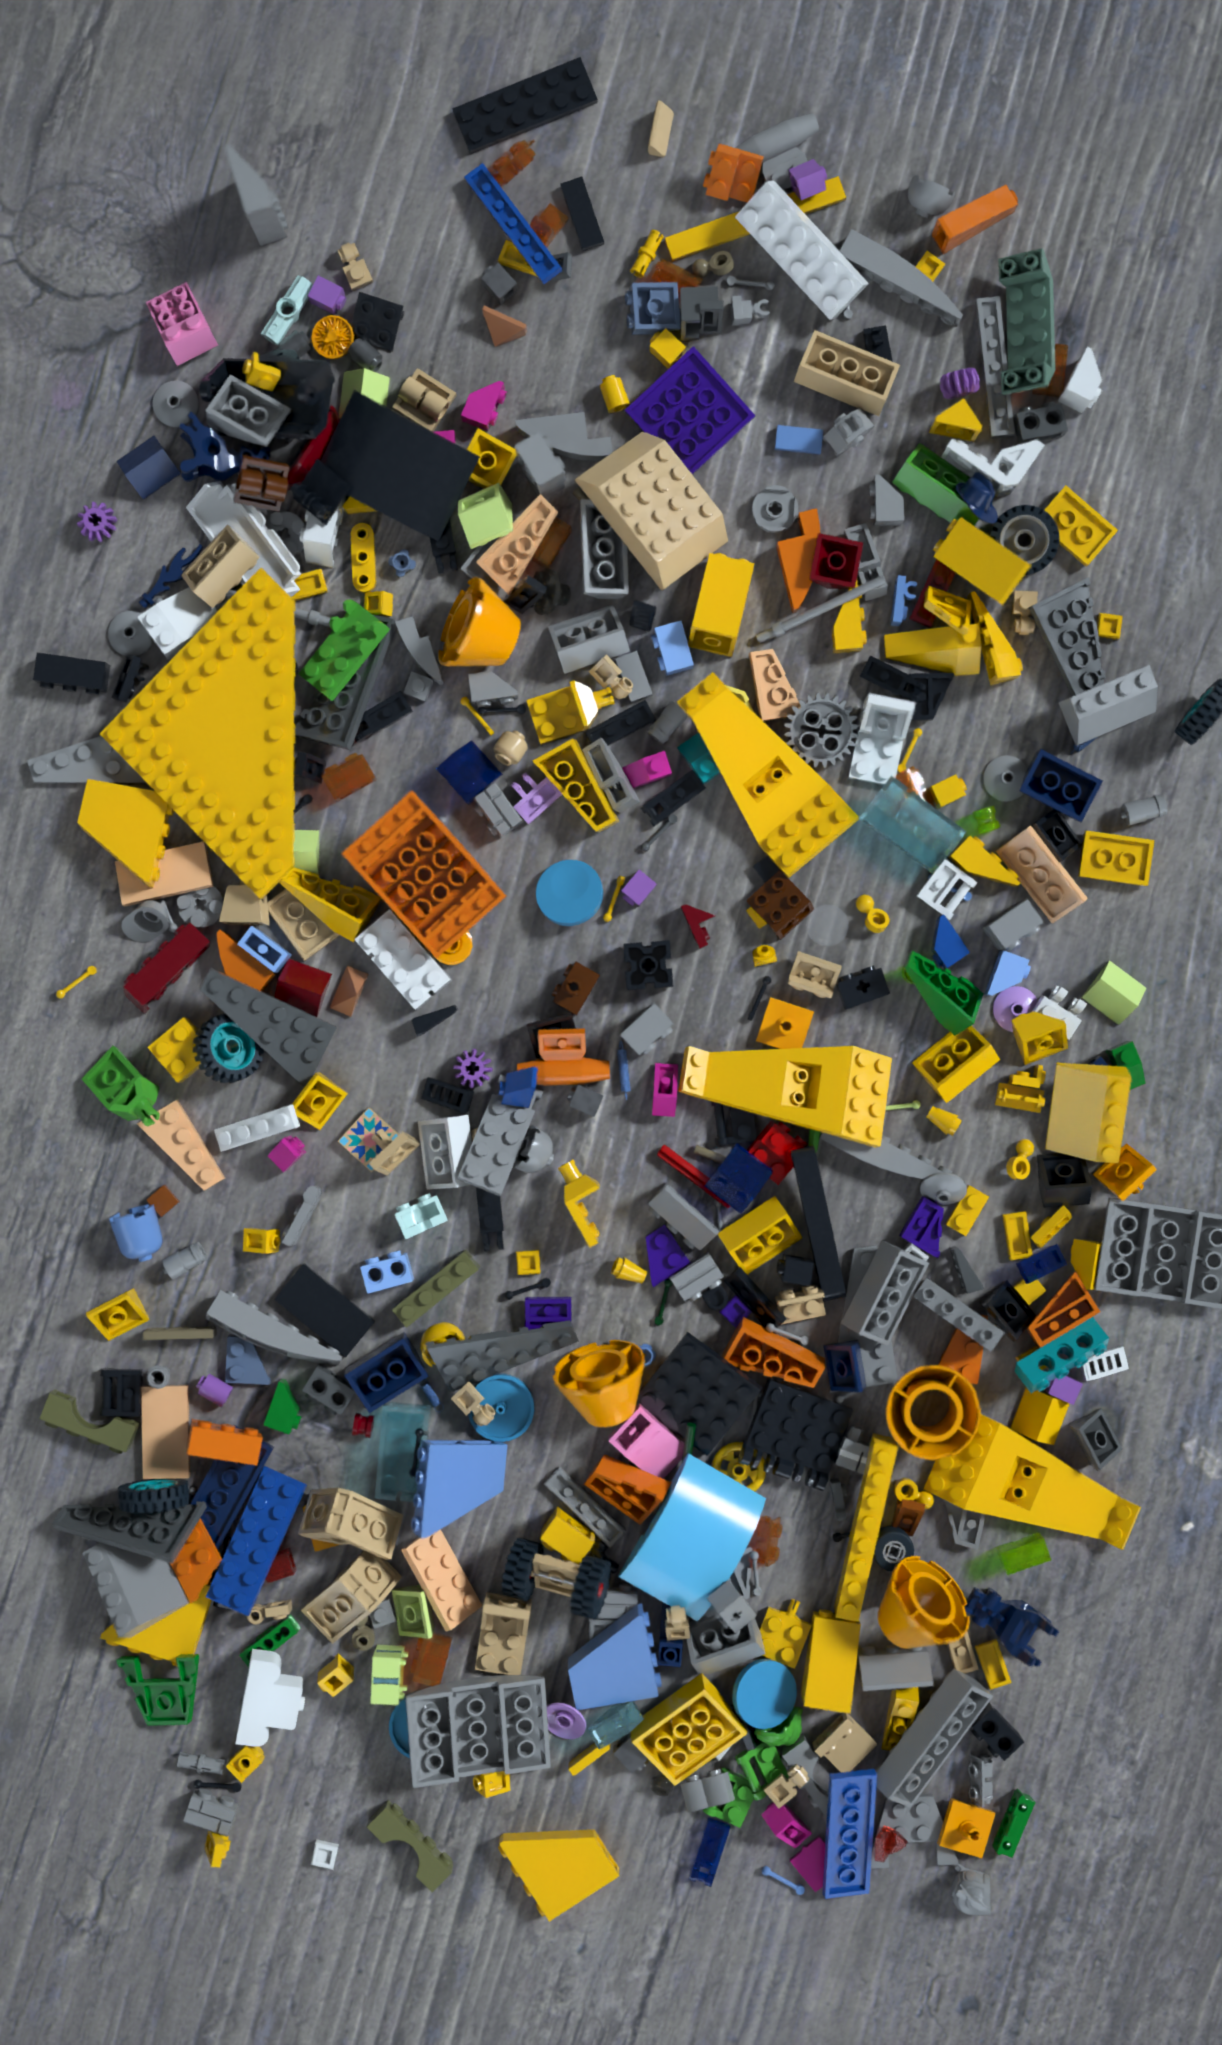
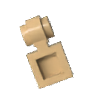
M348 242L341 245V249L337 251L342 262L349 264L342 268L352 292L374 283L364 258L359 261L356 260L360 255L355 243L350 244Z
M1013 592L1012 615L1020 616L1019 619L1015 618L1014 632L1018 633V635L1034 633L1035 620L1029 617L1032 616L1029 607L1037 603L1038 592Z
M605 655L589 671L604 689L610 684L612 686V695L617 699L626 698L632 692L633 683L627 677H617L622 671L608 655Z
M470 1382L465 1384L451 1398L466 1416L472 1411L474 1413L473 1420L481 1427L488 1425L494 1419L495 1410L489 1404L480 1405L485 1398Z
M291 1599L270 1602L267 1605L254 1604L250 1615L246 1616L247 1620L251 1624L257 1625L264 1620L265 1616L266 1618L273 1617L274 1620L286 1618L292 1610ZM253 1612H257L259 1616H255Z
M680 1605L671 1606V1609H666L667 1620H665L667 1641L690 1639L689 1622L685 1615V1607L680 1608Z
M798 1764L793 1765L787 1771L788 1779L781 1773L764 1788V1792L778 1808H781L797 1794V1790L794 1788L796 1785L801 1788L810 1779L807 1776L808 1772L802 1766H798Z

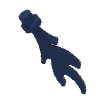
M199 544L194 553L182 560L186 549L183 547L173 559L168 572L166 566L163 565L157 583L148 595L145 592L141 595L143 598L139 601V604L143 608H146L149 604L152 606L155 603L152 600L155 596L162 592L170 591L168 586H164L165 583H173L184 579L181 576L184 572L182 568L190 564L199 555L203 548L202 545Z

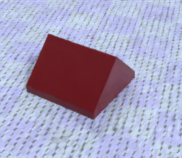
M818 533L809 580L827 589H854L863 542Z
M288 959L278 978L274 997L318 1017L332 974Z

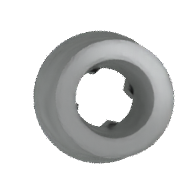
M154 1366L147 1373L148 1384L156 1389L165 1387L170 1380V1370L165 1366ZM159 1371L163 1374L164 1378L159 1376Z

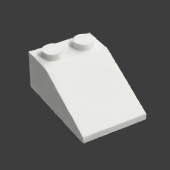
M188 587L155 604L139 615L138 619L166 659L169 660L218 611L215 607H210Z

